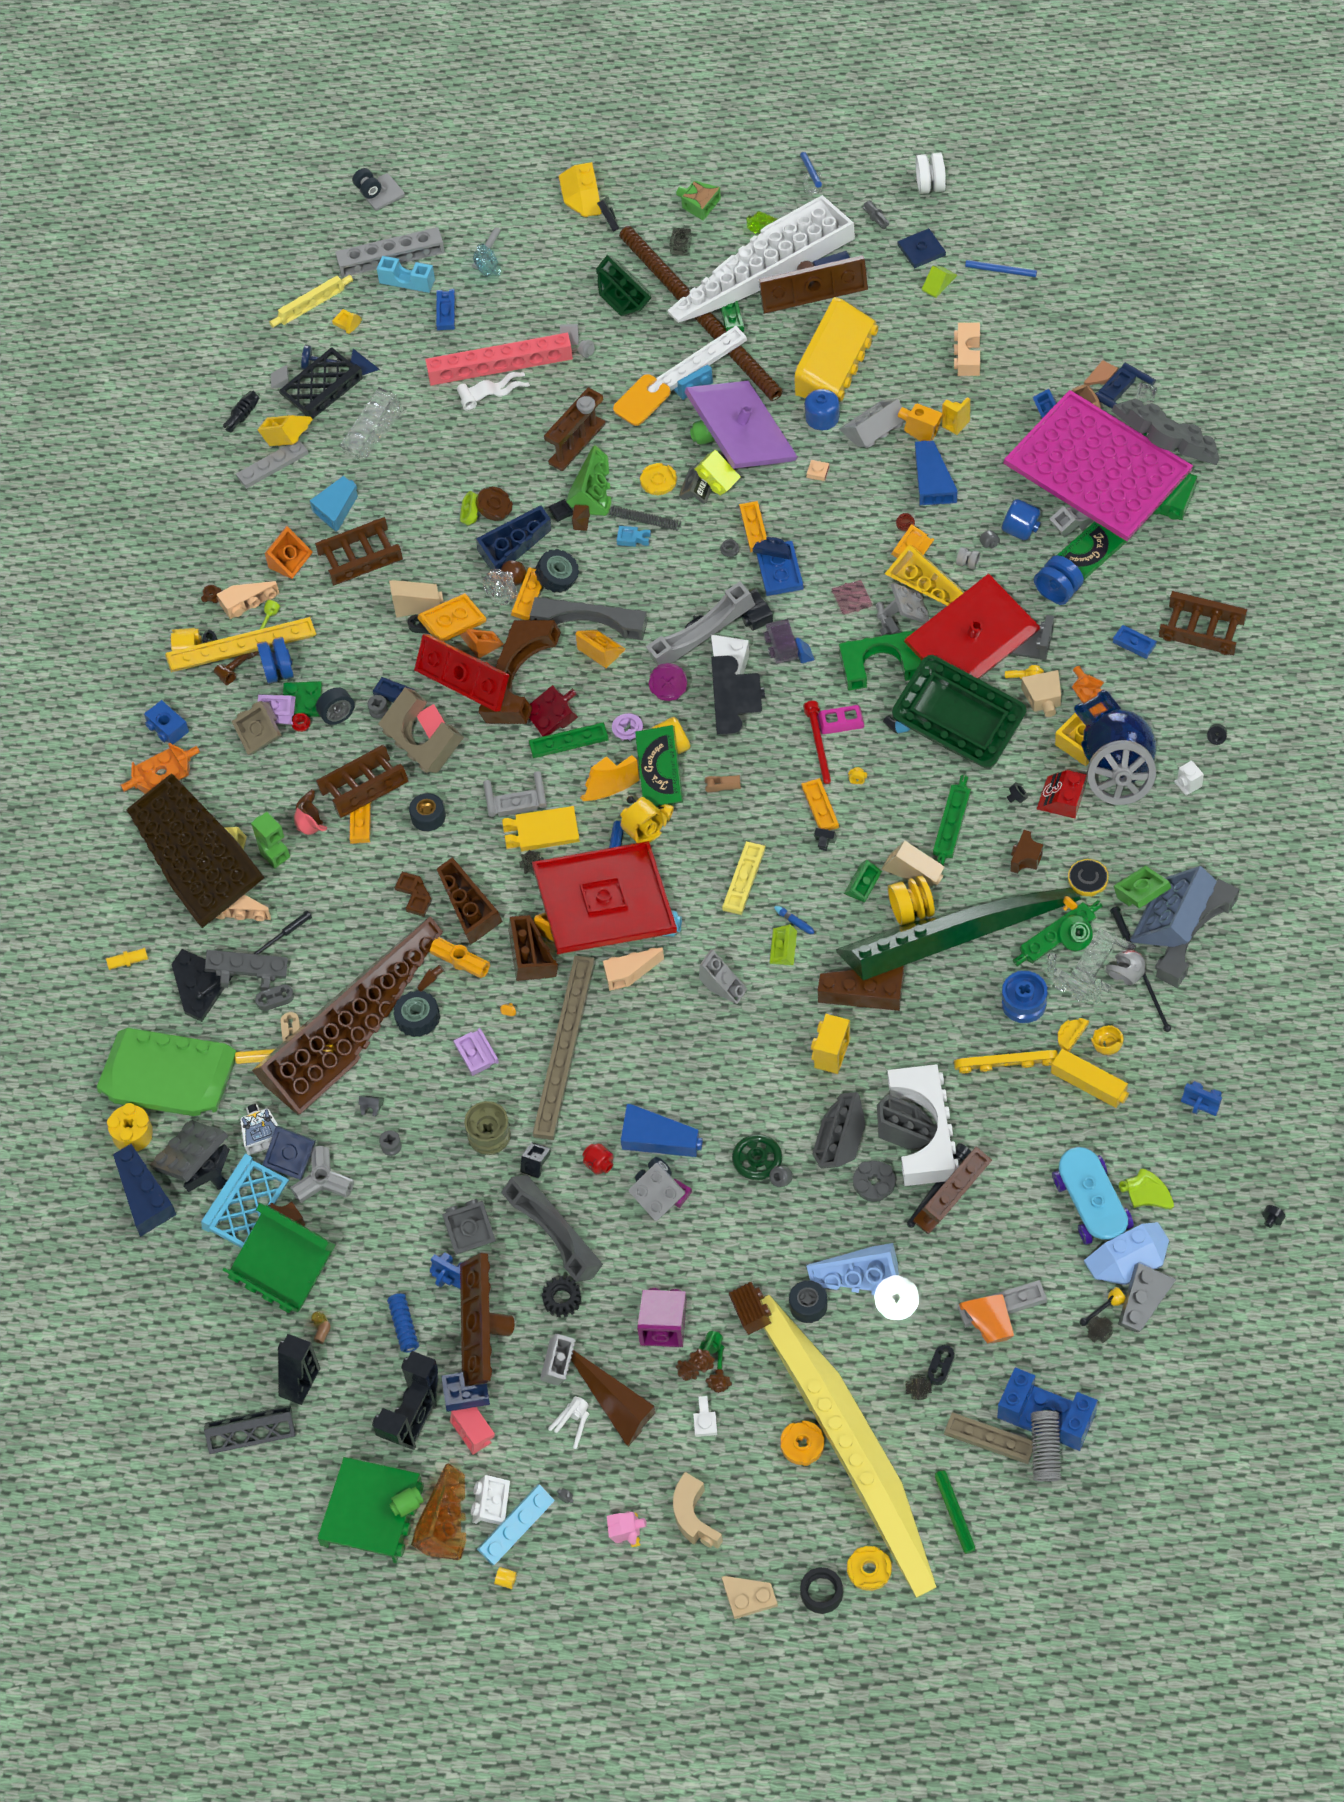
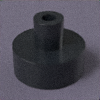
M1221 724L1211 725L1207 732L1208 741L1214 745L1224 743L1227 738V729Z
M1017 782L1009 787L1011 794L1007 796V799L1010 803L1015 800L1022 803L1028 798L1026 791Z
M1267 1205L1262 1213L1266 1220L1264 1224L1269 1228H1272L1274 1224L1281 1225L1286 1217L1281 1209L1273 1205Z

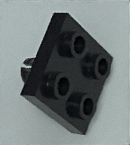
M225 1144L218 1147L189 1181H185L183 1187L190 1192L211 1181L217 1190H221L228 1181L221 1175L230 1149Z

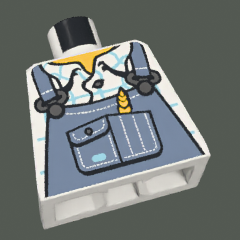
M257 1104L249 1105L246 1108L248 1115L241 1118L243 1141L248 1155L268 1149L275 1128L278 1126L269 1109L260 1111Z

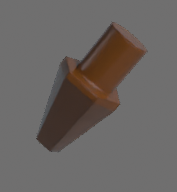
M438 965L433 970L430 968L417 987L419 991H423L437 979L438 975L444 972L441 965Z

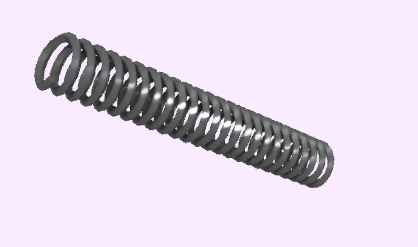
M611 506L609 514L611 516L614 515L623 519L645 522L648 525L651 524L678 531V520H670V518L667 520V517L664 519V517H659L658 515L653 516L651 514L650 516V513H639L636 510L633 512V509H622V507L619 509V506Z

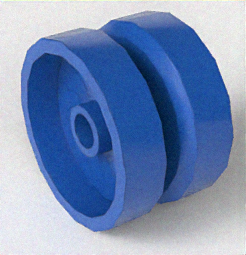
M1058 555L1052 556L1034 576V584L1040 594L1058 605L1066 604L1084 582L1079 568L1072 561Z
M283 637L273 639L274 652H271L269 643L266 641L257 643L268 684L278 682L277 669H280L284 680L294 678L291 657Z
M1031 971L1012 973L1006 978L1002 986V1009L1005 1015L1018 1023H1031L1038 1020L1044 1014L1047 1006V985L1044 979Z

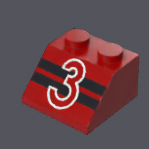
M1065 770L1047 776L1037 810L1075 819L1085 791L1087 774Z

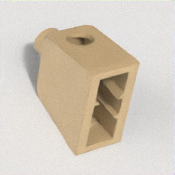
M1058 670L1022 677L1021 689L1033 711L1043 710L1046 717L1054 716L1056 714L1055 707L1061 706Z

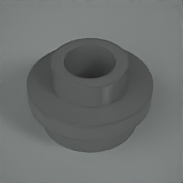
M733 539L725 540L720 547L721 553L726 557H734L739 553V545Z

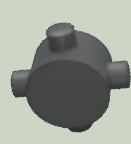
M564 1488L557 1490V1497L567 1504L569 1502L573 1503V1494Z

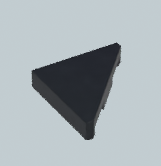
M605 197L597 204L614 232L619 229V226L615 220L613 208L608 206L607 201L609 197Z

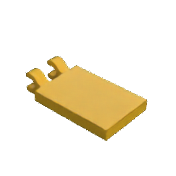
M574 806L515 815L516 820L511 818L502 819L504 833L518 830V836L512 834L505 835L506 849L520 847L522 852L580 842Z

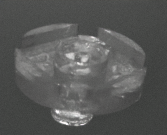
M492 569L483 577V587L488 596L492 595L495 598L493 601L497 604L508 605L517 598L518 593L510 572Z
M900 1275L890 1276L884 1279L876 1289L875 1303L882 1314L890 1319H903L910 1315L918 1305V1290L915 1283L907 1277ZM896 1291L903 1296V1300H899L898 1303H894V1299L891 1298V1294H895Z

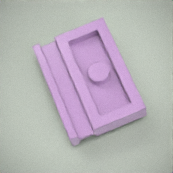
M258 695V701L270 704L277 718L276 724L293 725L294 696Z
M480 1028L474 1033L470 1032L454 1040V1045L472 1076L490 1068V1065L494 1063H499L496 1054Z

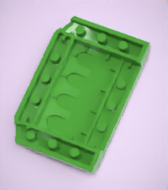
M125 1028L117 1033L97 1084V1091L108 1096L109 1100L116 1104L125 1105L132 1103L141 1108L189 1116L201 1115V1112L208 1110L217 1112L235 1062L236 1050L225 1043Z

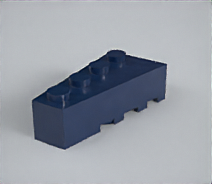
M542 505L476 538L477 551L495 577L500 574L502 565L506 561H516L551 531V519Z
M132 1144L113 1154L140 1237L177 1215L172 1203Z

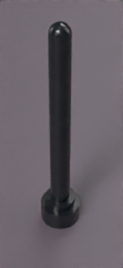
M960 1143L955 1147L956 1154H953V1158L958 1159V1165L971 1153L967 1146ZM936 1182L908 1220L907 1226L909 1228H913L916 1225L913 1219L945 1182Z

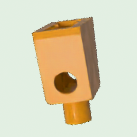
M917 403L911 411L902 407L897 417L906 421L904 427L906 433L919 441H933L938 433L943 413Z

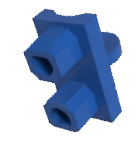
M1194 1081L1192 1084H1186L1181 1102L1194 1107L1193 1113L1196 1115L1199 1110L1216 1116L1221 1104L1222 1093L1215 1089L1210 1092L1205 1091L1202 1084Z
M445 1252L439 1257L434 1254L431 1258L430 1273H432L433 1277L437 1278L435 1285L442 1287L446 1283L449 1286L452 1284L460 1289L461 1263L454 1266L453 1258Z

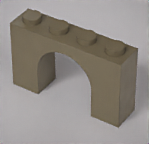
M405 687L378 725L383 728L382 732L386 736L395 740L394 744L397 747L408 752L406 755L411 760L417 761L420 764L419 768L426 773H437L463 740L464 736L452 725L442 722L427 742L417 745L412 737V725L427 701L415 690Z

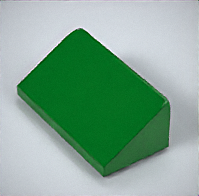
M865 860L858 867L844 894L866 902L882 870L870 861Z

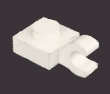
M707 1396L699 1397L700 1413L693 1414L695 1437L717 1435L716 1413L709 1412Z

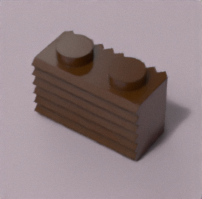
M748 1282V1284L729 1292L740 1322L748 1335L771 1324L769 1316L772 1313L767 1304L763 1305L762 1299L765 1297L760 1287L755 1288L752 1282Z

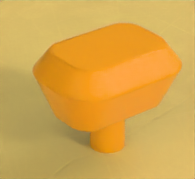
M1066 896L1063 900L1065 904L1063 909L1065 911L1068 908L1074 910L1078 906L1069 896Z
M509 1003V1005H502L500 1012L503 1015L515 1016L516 1009L512 1003Z

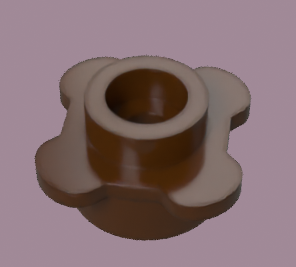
M214 585L204 587L203 596L201 597L202 602H219L217 594L221 592V588Z

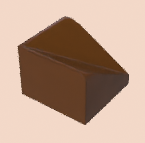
M574 506L572 516L574 530L587 531L590 517L589 506Z

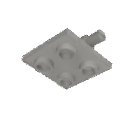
M895 583L891 584L895 600L886 608H884L883 602L875 604L878 611L877 618L881 621L882 627L887 626L884 619L897 612H900V615L922 623L929 621L928 611L925 608L922 594Z

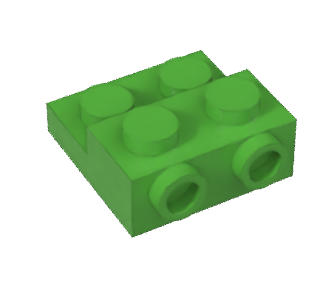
M1145 865L1115 884L1114 889L1116 897L1128 906L1133 904L1141 908L1171 889V884Z

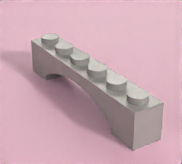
M739 581L726 590L722 599L698 621L675 634L666 637L660 636L647 645L646 648L650 657L657 666L665 663L672 664L711 635L754 607L755 603L751 593Z

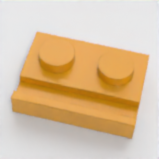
M911 524L891 555L898 558L908 545L916 548L924 555L934 539L929 538L926 533Z

